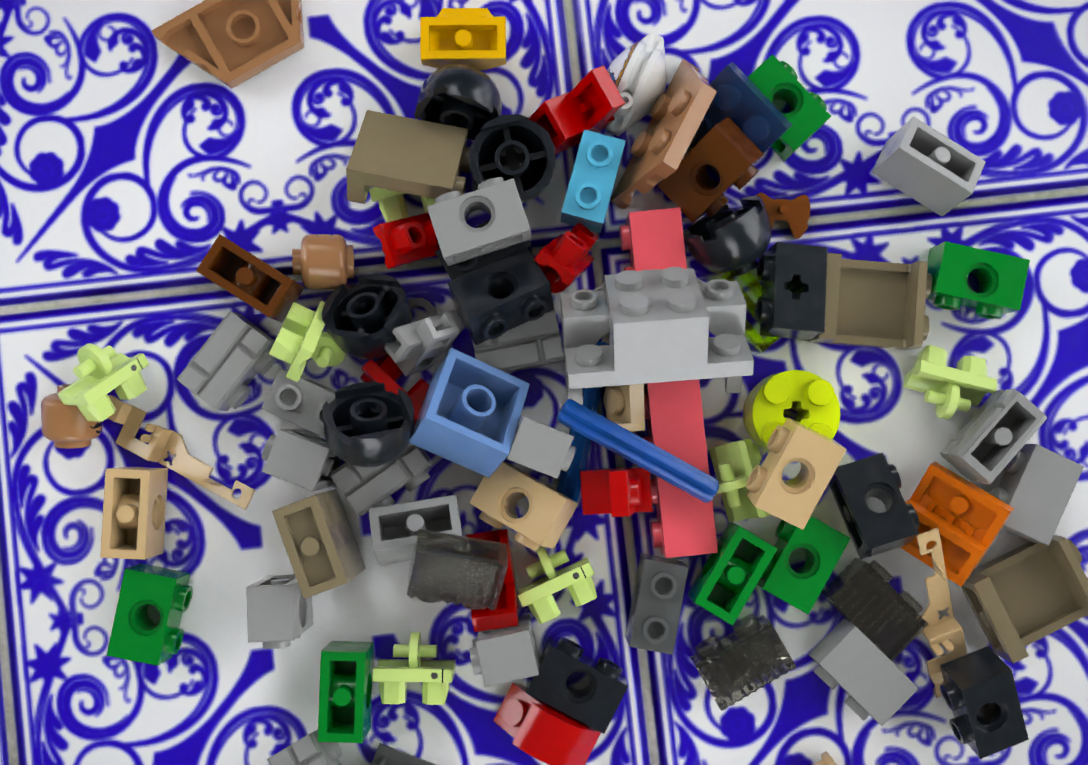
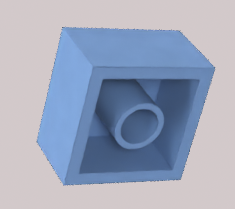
M450 348L433 374L409 443L489 478L509 455L530 384Z

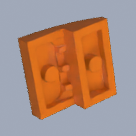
M937 462L930 464L911 498L905 502L906 504L910 503L918 515L920 526L917 530L919 534L935 528L939 529L947 578L961 587L978 565L1014 510L1010 505ZM917 536L910 544L900 547L934 569L931 552L920 555ZM935 541L928 542L926 548H933Z

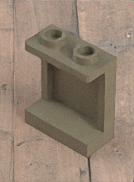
M367 110L346 168L348 201L365 204L370 186L435 199L440 195L453 191H460L461 195L465 193L466 178L461 177L462 172L470 173L471 171L469 164L470 147H467L468 129Z
M827 253L825 333L808 340V342L900 350L922 347L923 341L928 336L930 325L929 318L925 315V301L932 289V276L930 273H927L928 262L917 261L912 264L853 260L842 259V254Z
M337 489L313 495L272 511L304 599L346 584L366 569Z
M1053 535L1049 546L1028 542L974 569L961 587L997 656L1014 664L1029 656L1025 646L1088 616V578L1080 565L1082 562L1081 553L1069 539Z

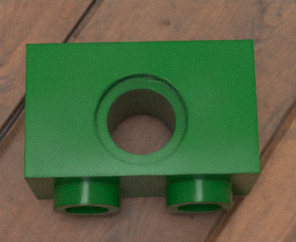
M772 54L748 78L772 104L773 99H782L790 107V113L782 114L792 126L771 146L785 162L829 120L831 115L826 111L827 107L822 98L814 92H808L799 83L795 70L784 61L779 62Z
M946 241L930 248L927 260V273H930L932 276V289L927 299L934 300L933 306L946 310H960V306L976 309V316L987 319H1002L1003 314L1020 310L1030 263L1029 259ZM969 273L978 279L979 289L977 293L973 292L968 286L967 277Z
M810 516L803 530L784 520L780 521L775 532L778 540L774 545L778 549L757 583L762 589L806 614L810 613L851 539L813 516ZM802 547L806 552V561L802 567L791 569L789 556L793 550Z
M732 522L728 524L717 543L718 553H712L687 595L694 603L733 626L778 548Z
M142 563L125 568L106 656L159 666L172 658L173 655H176L180 650L184 636V630L179 628L182 612L188 609L192 598L193 589L192 586L188 585L191 573ZM149 604L154 605L159 610L161 616L159 624L153 623L148 618L147 608Z
M331 641L321 651L317 742L363 743L371 729L374 642Z

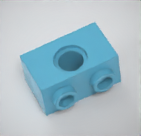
M584 129L561 211V223L572 226L581 223L589 230L601 233L626 140Z

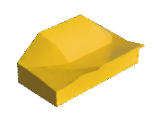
M443 8L436 17H420V59L422 65L434 68L448 65H469L478 70H487L505 65L506 17H494L488 8Z

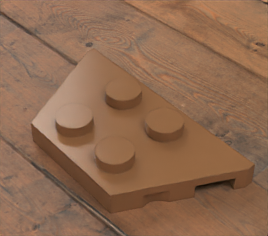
M205 0L153 29L152 33L162 44L232 89L304 48L302 0Z
M686 59L681 61L665 94L660 95L654 102L650 110L652 119L646 131L638 135L631 147L630 152L633 156L610 199L612 203L622 209L630 206L636 190L645 195L660 180L666 179L678 169L717 92L708 83V80L698 72L699 69Z

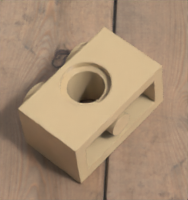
M787 418L783 426L778 425L772 432L767 444V449L770 451L762 466L757 465L752 470L746 484V489L749 490L746 496L755 507L803 530L847 449L835 440ZM791 462H800L801 469L799 474L793 479L783 480L782 471L784 467Z
M504 461L489 478L483 477L469 504L482 511L479 515L481 520L500 530L505 524L517 532L514 537L516 541L534 551H537L539 546L555 548L579 504ZM526 496L529 501L528 512L523 517L518 518L515 511L516 504L519 499Z
M106 468L100 558L145 560L163 554L168 468Z

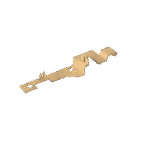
M109 395L116 410L108 419L123 424L115 442L116 444L147 461L158 462L245 510L247 509L255 489L238 480L235 481L232 489L209 478L213 467L189 455L182 435L173 430L164 429L154 424H147L145 431L152 434H143L140 440H138L135 436L147 412L124 403L115 396ZM168 451L171 455H176V457L172 459V465L169 461H164L166 458H168ZM235 489H240L242 492L239 499H235L233 496Z
M935 528L917 535L920 555L931 552L935 573L925 578L929 604L919 620L921 632L928 639L930 648L939 656L926 661L928 674L935 687L933 693L936 698L942 697L940 685L945 684L940 665L967 655L963 628L954 618L939 529ZM935 541L933 548H926L928 542ZM946 609L949 615H942L940 617V613L937 611H944ZM940 644H942L943 647L950 653L943 655L944 651L940 647Z

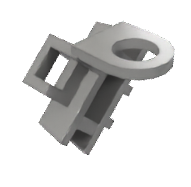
M423 298L409 299L410 308H425L428 318L394 328L392 333L395 335L396 341L386 343L384 348L406 377L431 368L445 349L462 332L464 326L456 309L439 314L428 300Z

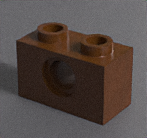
M728 117L716 124L682 159L678 169L666 179H663L658 187L677 207L681 208V211L692 223L705 213L711 219L729 202V199L724 194L733 185L740 190L759 172L754 165L764 156V153ZM707 165H711L718 170L720 182L714 181L709 177Z
M219 234L196 269L198 273L267 317L281 323L286 318L293 302L297 301L305 289L302 285Z

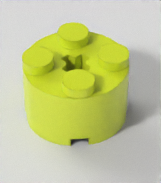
M790 370L770 375L761 380L746 397L743 407L745 429L755 443L767 453L770 451L767 449V444L772 432L778 425L783 426L787 418H784V409L792 408V410L797 411V419H793L794 421L831 439L834 438L838 430L840 406L831 383L811 372Z

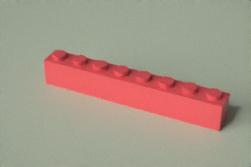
M680 207L628 213L626 225H620L619 227L621 250H629L630 267H625L624 271L664 270L669 267L687 269ZM699 380L644 384L645 419H647L648 436L642 438L710 475ZM653 474V479H651L652 505H656L658 522H651L653 547L661 548V554L665 558L718 553L713 501L705 503Z

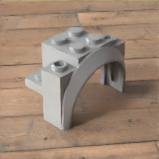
M669 267L664 270H625L614 275H604V283L594 290L581 289L573 293L560 294L567 400L572 399L583 405L582 388L725 378L724 389L726 394L741 393L742 376L753 375L754 359L745 337L747 304L738 281L715 279L705 283L696 277L694 269H684L681 267ZM709 331H710L715 337H709ZM610 332V345H595L604 335Z

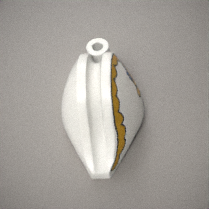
M653 32L620 53L607 70L625 102L613 115L615 120L606 127V131L616 136L621 135L647 115L657 98L665 93L667 72L664 39Z

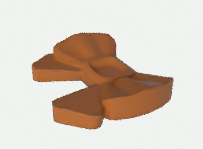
M762 192L755 195L761 197L768 212L772 228L775 220L787 221L794 239H799L808 229L810 201L807 195H800L791 201L788 199L773 200Z

